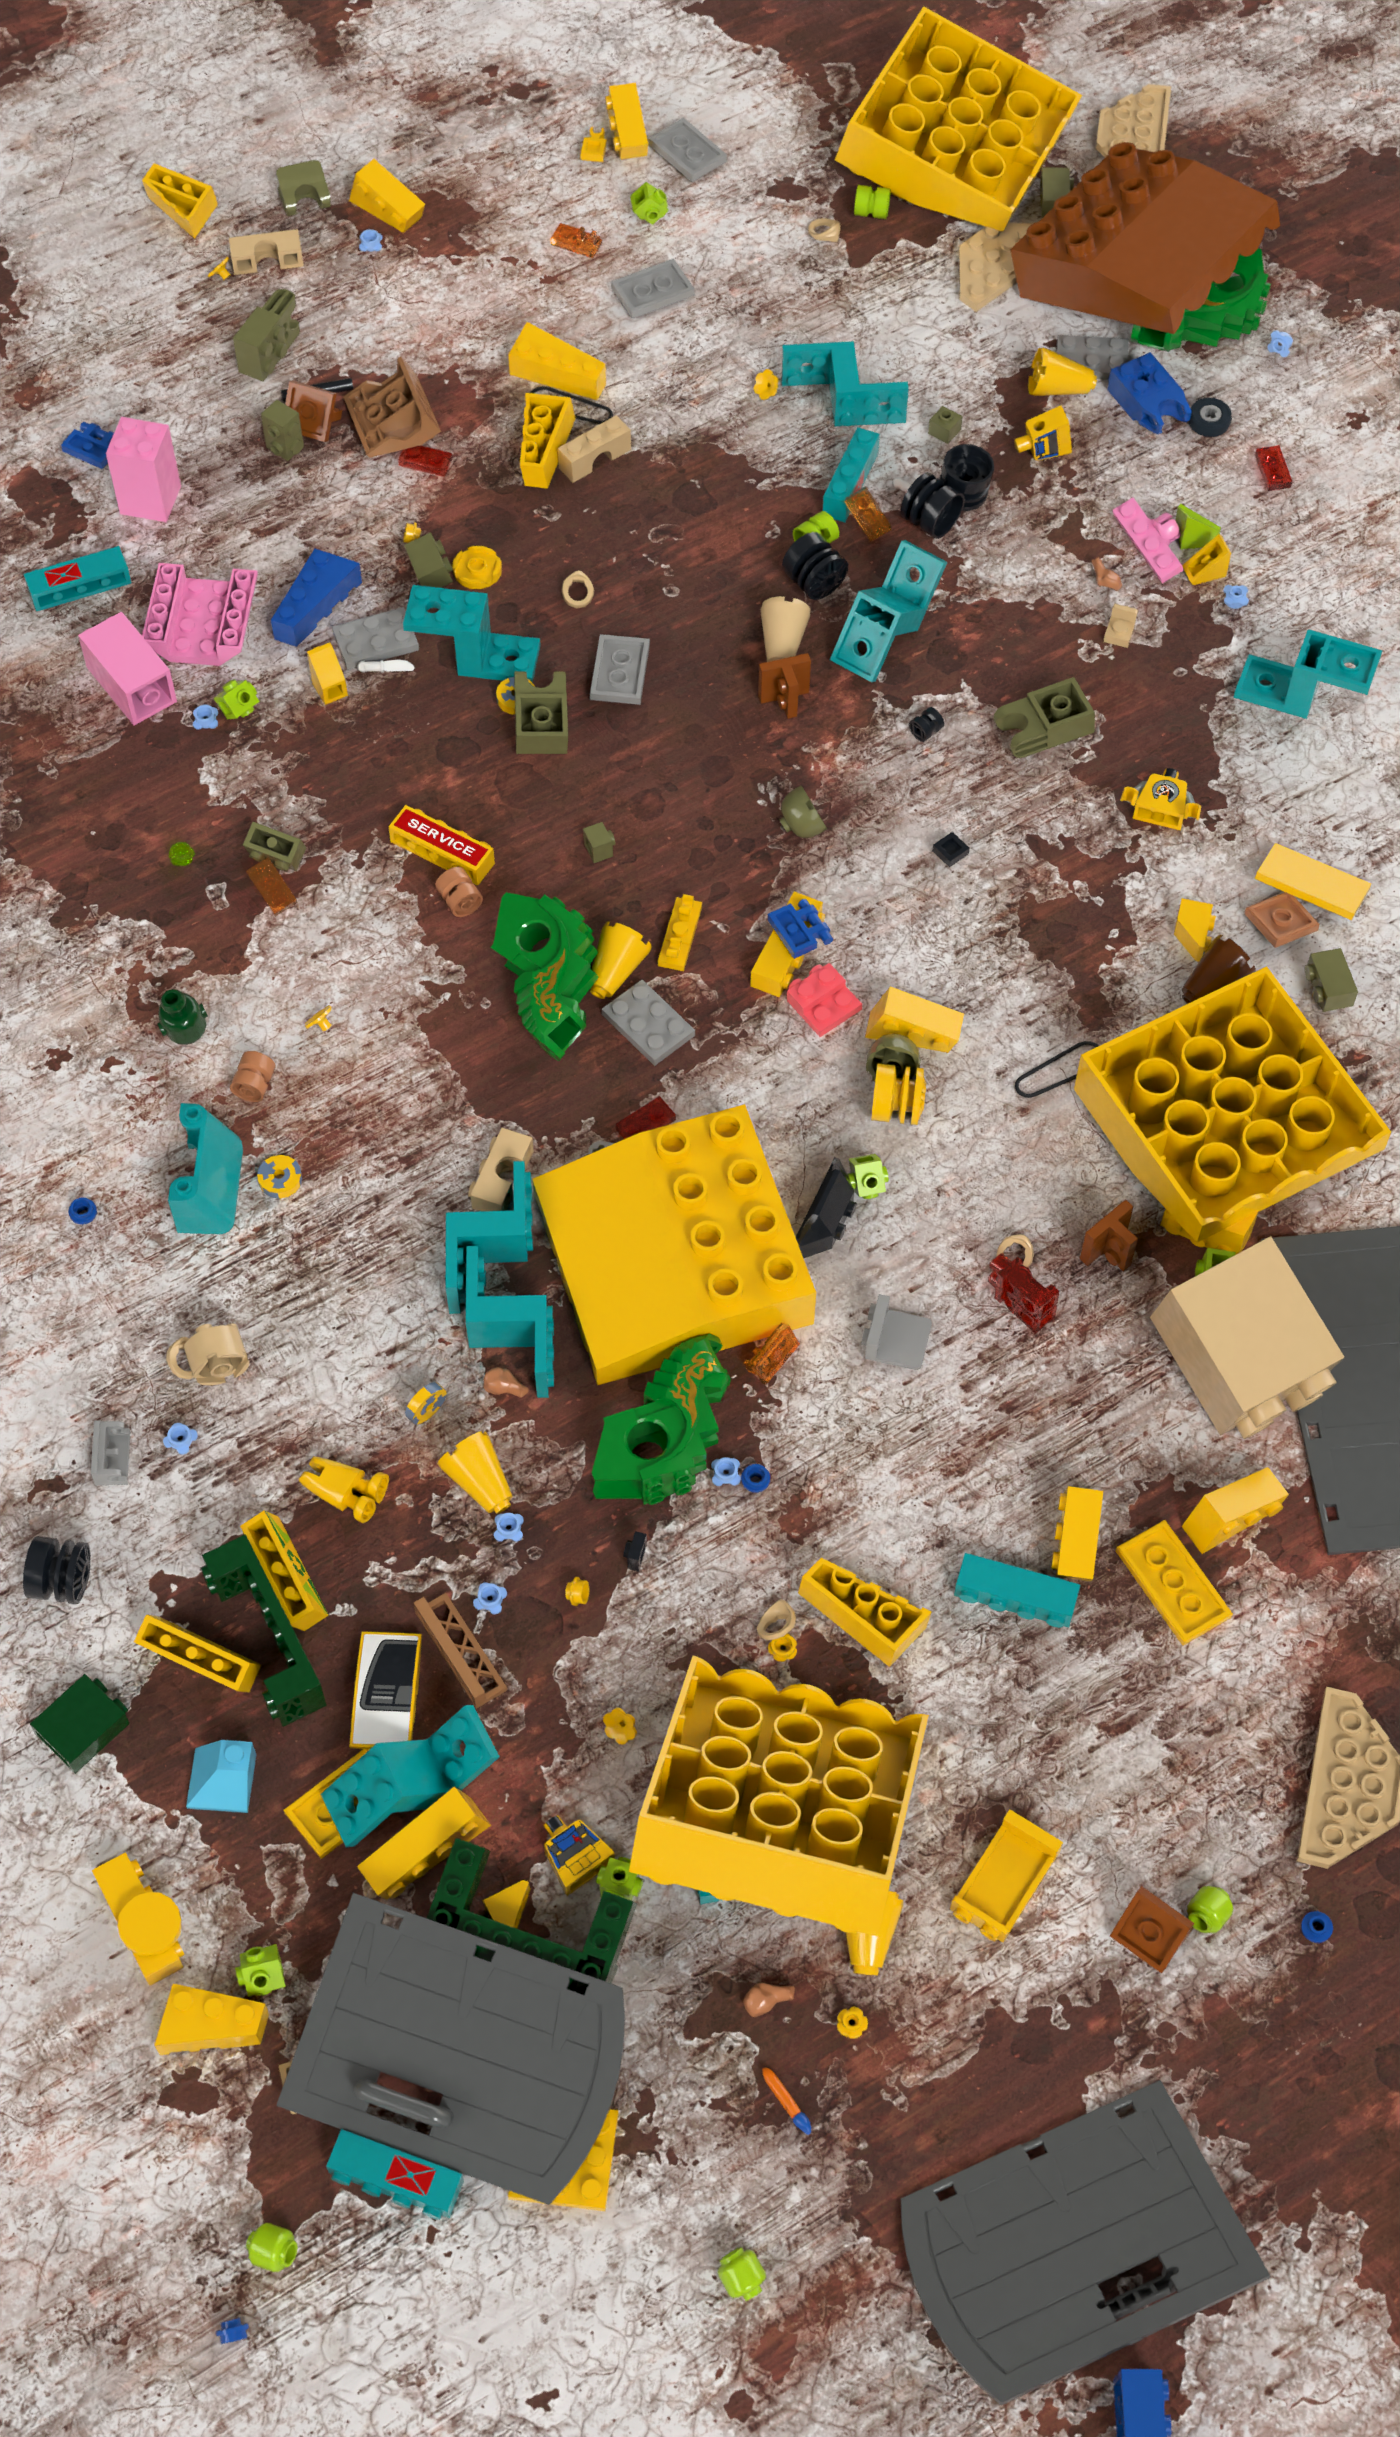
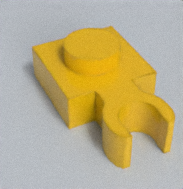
M593 126L590 128V137H584L581 160L604 161L607 141L604 139L605 132L603 127L600 133H594Z

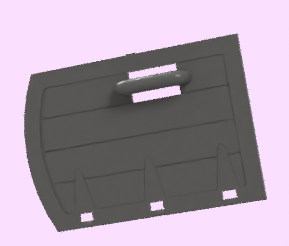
M353 1893L276 2106L550 2205L569 2184L586 2160L602 2130L612 2105L624 2050L625 2007L623 1988ZM384 1913L403 1919L399 1929L382 1924L385 1916ZM477 1945L495 1951L491 1962L474 1956ZM570 1978L589 1984L585 1995L567 1989ZM383 2072L443 2094L440 2105H433L378 2085L380 2073ZM369 2104L431 2125L430 2134L427 2135L367 2113Z
M1161 2080L1045 2132L1022 2145L1019 2144L901 2198L902 2233L906 2258L914 2286L924 2310L941 2341L957 2363L980 2388L1001 2406L1128 2345L1137 2343L1153 2333L1270 2278L1267 2268ZM1132 2104L1135 2113L1119 2119L1115 2111ZM1043 2144L1046 2153L1030 2160L1026 2152ZM953 2186L956 2195L940 2202L935 2193ZM1156 2256L1159 2257L1163 2264L1161 2276L1105 2302L1097 2284ZM1175 2291L1178 2292V2293H1176V2294H1174V2295H1172V2296H1169V2297H1167V2298H1165V2299H1163V2300H1161V2301H1159V2302H1157V2303H1155V2304H1153V2305H1150V2306H1148V2307H1146V2308H1144V2309H1142V2310H1140V2311H1138V2312H1136V2313H1134V2314H1131V2315H1129V2316H1127V2317H1125V2318H1123V2319H1121V2320H1119V2321H1116L1117 2319H1119V2318H1121V2317H1124V2316H1126V2315H1128V2314H1130V2313H1132V2312H1134V2311H1136V2310H1138V2309H1140V2308H1143V2307H1145V2306H1147V2305H1149V2304H1151V2303H1153V2302H1155V2301H1157V2300H1159V2299H1162V2298H1164V2297H1166V2296H1168V2295L1174 2293Z

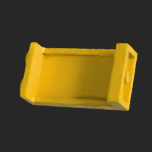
M1009 1809L1000 1829L958 1895L953 1898L950 1906L953 1915L965 1924L971 1922L979 1927L980 1932L986 1938L992 1941L999 1940L1004 1943L1060 1853L1063 1842Z

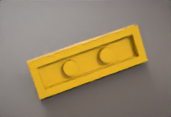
M683 894L682 898H676L658 959L659 967L684 971L702 910V902L694 901V896Z

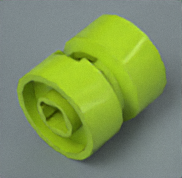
M858 185L854 215L867 217L869 213H872L874 218L887 219L891 189L877 187L873 191L871 186Z
M820 511L811 517L809 521L803 522L793 530L794 541L811 532L820 533L829 543H832L839 537V529L835 520L825 511Z

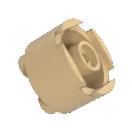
M203 1324L196 1328V1334L190 1337L184 1344V1351L194 1379L196 1378L197 1383L210 1386L225 1383L224 1377L233 1374L234 1378L243 1374L249 1366L248 1356L236 1324L214 1327L211 1324Z

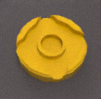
M471 546L463 553L462 551L457 553L453 560V575L456 581L464 587L470 589L487 588L496 583L501 576V559L490 548Z
M146 1892L136 1895L125 1904L119 1914L117 1926L121 1940L130 1951L139 1956L159 1955L166 1952L177 1941L181 1933L182 1920L180 1910L171 1898L158 1892Z

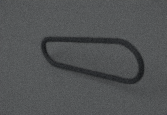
M541 386L533 389L530 392L535 393L540 390H548L607 410L610 414L608 419L613 417L612 410L607 406L553 389L551 387ZM575 415V419L601 424L608 420L600 421Z
M1092 1041L1077 1043L1017 1078L1015 1082L1016 1092L1025 1098H1032L1076 1079L1077 1074L1031 1094L1023 1093L1019 1088L1021 1080L1083 1045L1098 1047L1099 1045Z

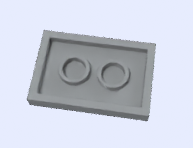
M685 118L649 137V146L691 182L727 162V154Z
M674 258L611 281V289L632 319L695 296V288Z
M1058 335L1057 353L1094 370V375L1097 376V379H1109L1111 369L1128 362L1129 339Z
M404 607L332 626L335 640L347 670L357 668V664L360 661L386 660L419 651V645L414 632L404 631L403 629L406 613Z
M600 634L590 700L641 705L650 639Z
M640 980L602 1008V1015L654 1066L695 1036V1029L644 980Z

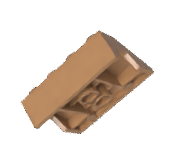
M402 356L397 358V372L382 383L366 380L343 396L369 458L423 445L441 432L417 374Z

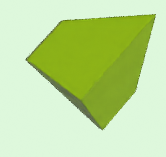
M1182 504L1178 506L1175 521L1181 533L1180 538H1178L1180 549L1203 548L1220 534L1221 527Z

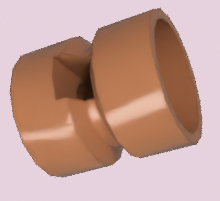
M462 867L451 868L437 879L436 889L456 917L470 915L482 904L483 896Z
M244 1052L237 1067L238 1071L234 1074L230 1084L231 1092L245 1101H262L268 1088L266 1083L271 1080L274 1073L275 1062L260 1052Z

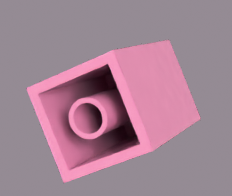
M121 417L106 452L119 512L122 515L167 522L181 488L169 425Z
M122 612L107 618L105 621L78 635L87 669L133 725L177 702L170 669Z

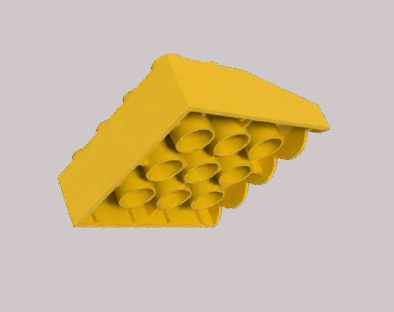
M923 7L849 121L835 161L848 167L854 174L864 176L884 188L891 189L890 193L892 195L903 198L914 205L1003 232L1073 116L1082 95Z
M1267 966L1080 1056L1074 1086L1075 1092L1131 1172L1196 1242L1235 1224L1257 1210L1260 1212L1384 1150L1391 1134L1390 1129Z
M745 1104L635 1134L532 1179L534 1198L538 1208L541 1210L547 1237L552 1251L557 1258L567 1296L573 1305L578 1329L583 1344L589 1353L597 1386L660 1368L664 1358L668 1359L676 1346L678 1347L682 1342L684 1343L690 1338H695L699 1335L712 1334L719 1337L723 1345L719 1350L721 1351L814 1324L816 1290Z
M692 1656L639 1814L629 1872L647 1876L659 1884H677L708 1892L720 1900H739L770 1908L782 1916H800L831 1924L847 1933L862 1932L878 1936L929 1715L911 1714L901 1718L899 1721H895L885 1707L871 1700L852 1699L842 1703L840 1706H836L826 1692L815 1686L794 1684L783 1688L781 1691H777L767 1677L756 1671L735 1669L722 1676H718L708 1662L697 1656Z

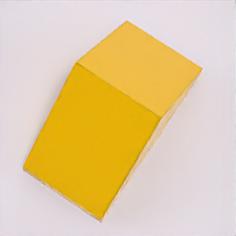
M1218 534L1185 562L1182 567L1193 585L1223 578L1227 575L1231 552L1222 535Z
M522 1880L484 1899V1907L489 1919L517 1929L530 1893L529 1882Z

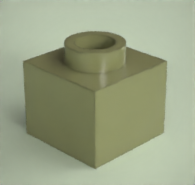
M942 406L929 420L928 434L949 444L961 430L963 416Z
M603 822L583 828L584 845L593 863L613 857V845L616 844L615 838L611 830H606Z

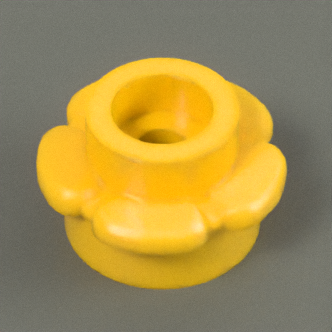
M416 522L414 524L406 523L403 543H409L420 538L421 528H417Z
M575 1577L572 1582L567 1583L566 1599L570 1600L572 1605L578 1606V1604L587 1603L589 1597V1583L587 1580H580L579 1577Z
M786 1634L769 1642L768 1651L776 1661L785 1662L786 1659L791 1660L796 1656L797 1642L791 1635ZM785 1646L786 1649L781 1650L780 1647Z
M850 2007L848 2010L843 2009L837 2016V2029L843 2036L855 2039L860 2037L862 2032L867 2029V2017L863 2016V2011L857 2007ZM854 2020L855 2024L850 2025L849 2021Z

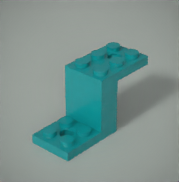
M854 341L782 345V386L829 384L835 427L906 423L908 382L860 384ZM804 363H810L808 366H802ZM881 402H887L885 405H879Z
M902 540L882 587L858 591L830 660L870 682H876L894 637L918 631L947 562L906 540ZM913 567L917 568L920 573V577L916 582L910 578V570ZM860 641L865 642L867 645L865 655L858 652L857 645Z
M412 585L403 622L404 631L454 636L458 676L503 681L514 677L515 671H525L527 679L533 683L541 646L540 638L491 633L488 593ZM430 608L439 609L436 613L427 612ZM508 656L517 657L514 661H508L505 658Z
M1308 629L1294 667L1249 654L1233 698L1307 719L1320 682L1368 695L1383 650ZM1352 663L1356 668H1348L1344 664ZM1267 680L1271 683V685H1262L1260 681Z
M513 1161L514 1210L446 1212V1294L449 1314H461V1303H466L464 1278H466L467 1246H478L479 1257H484L485 1263L528 1262V1251H533V1212L531 1203L533 1202L531 1172L525 1171V1161Z
M467 1246L466 1329L469 1348L535 1347L537 1398H549V1387H554L553 1306H547L546 1295L486 1296L485 1258L479 1257L478 1246Z
M465 1705L426 1740L376 1743L323 1791L321 1796L345 1846L353 1847L391 1813L425 1810L454 1786L462 1791L499 1758V1755L474 1706ZM462 1741L466 1745V1748L464 1750V1756L460 1751V1745ZM355 1796L359 1801L357 1804V1810L354 1807Z

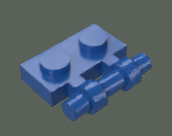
M82 422L80 430L83 432L74 429L61 444L62 452L103 469L108 464L106 452L114 432H106L94 423Z
M802 899L798 903L800 910L796 911L790 903L768 914L769 923L794 959L817 949L818 942L816 938L821 939L825 945L833 941L830 928L825 922L820 920L817 909L814 905H810L807 899ZM803 921H809L812 927L808 928Z

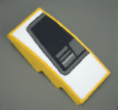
M361 1633L349 1745L351 1749H371L376 1743L412 1741L416 1697L419 1686L422 1634Z

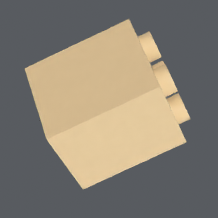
M1271 1236L1171 1289L1150 1317L1220 1436L1236 1427L1243 1439L1255 1435L1273 1424V1419L1287 1410L1282 1403L1285 1400L1292 1412H1296L1323 1396L1322 1392L1337 1383L1330 1371L1345 1358Z

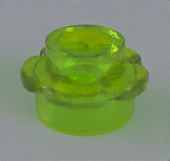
M185 842L173 844L169 852L170 861L175 866H187L193 861L192 858L195 856L194 850Z

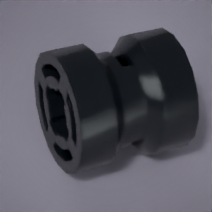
M928 707L922 712L920 717L916 716L909 722V729L918 741L925 742L932 736L933 732L940 731L945 723L942 715L935 708Z

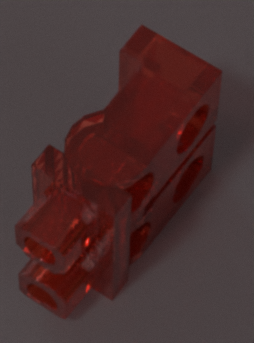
M1001 1253L990 1262L989 1267L993 1272L989 1275L988 1282L995 1288L994 1298L999 1303L1004 1301L1006 1307L1036 1334L1055 1318L1060 1291L1052 1284L1047 1288L1042 1286L1032 1277L1030 1269L1023 1266L1024 1262L1018 1256L1011 1261Z

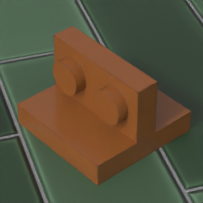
M292 380L289 381L285 405L299 413L302 436L327 442L331 423L341 420L343 410L335 408L337 393Z
M808 653L759 664L758 697L761 704L778 700L780 710L784 709L787 719L797 717L798 695L807 694L810 689L811 659Z
M1126 1199L1085 1233L1080 1260L1087 1266L1103 1253L1110 1264L1118 1266L1123 1272L1131 1266L1138 1238L1128 1230L1134 1206Z
M1141 1886L1113 1929L1110 1937L1162 1974L1177 1950L1192 1932L1194 1923Z

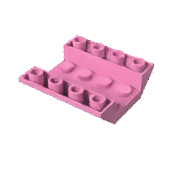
M159 563L142 637L158 655L169 662L222 665L242 651L258 571L233 569L230 581L186 578L184 565Z

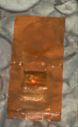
M562 223L559 224L551 237L552 246L590 258H594L603 243L595 230L588 233L585 232L584 227L578 229Z
M866 486L845 498V504L870 542L892 529L890 527L891 524Z
M269 858L264 859L246 871L275 917L298 903Z
M780 1323L764 1342L761 1349L755 1348L752 1351L755 1356L750 1361L745 1359L743 1363L749 1372L757 1374L762 1384L767 1385L800 1343L790 1326Z

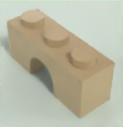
M298 229L229 238L234 275L256 273L257 263L261 259L268 257L278 260L280 269L304 267Z
M617 415L558 448L559 469L572 483L592 472V464L599 454L604 452L611 460H614L630 451L631 429Z
M501 1128L498 1136H494L491 1140L488 1158L483 1159L480 1164V1175L477 1182L473 1181L469 1188L468 1197H471L472 1209L477 1211H507L513 1198L512 1182L503 1180L499 1176L505 1171L513 1170V1161H525L526 1169L534 1152L532 1137Z

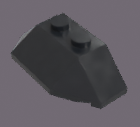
M834 1157L796 1235L803 1258L832 1249L836 1239L840 1241L844 1235L846 1218H852L857 1203L854 1202V1188L839 1158Z

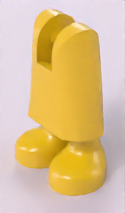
M316 1456L312 1457L309 1465L321 1475L317 1476L304 1471L299 1478V1482L327 1503L341 1511H344L347 1507L352 1509L354 1518L361 1523L367 1522L374 1515L376 1510L375 1502L380 1503L383 1500L389 1483V1476L383 1472H378L370 1480H365L364 1470ZM353 1492H359L365 1496L358 1497L356 1495H353Z

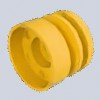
M877 1063L871 1121L889 1122L892 1112L898 1111L899 1122L904 1124L905 1112H912L911 1125H918V1120L924 1110L926 1093L924 1068H917L916 1080L909 1079L910 1067L905 1068L902 1078H897L895 1065Z

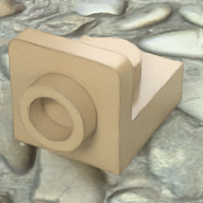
M1114 604L1104 636V642L1128 648L1138 610Z

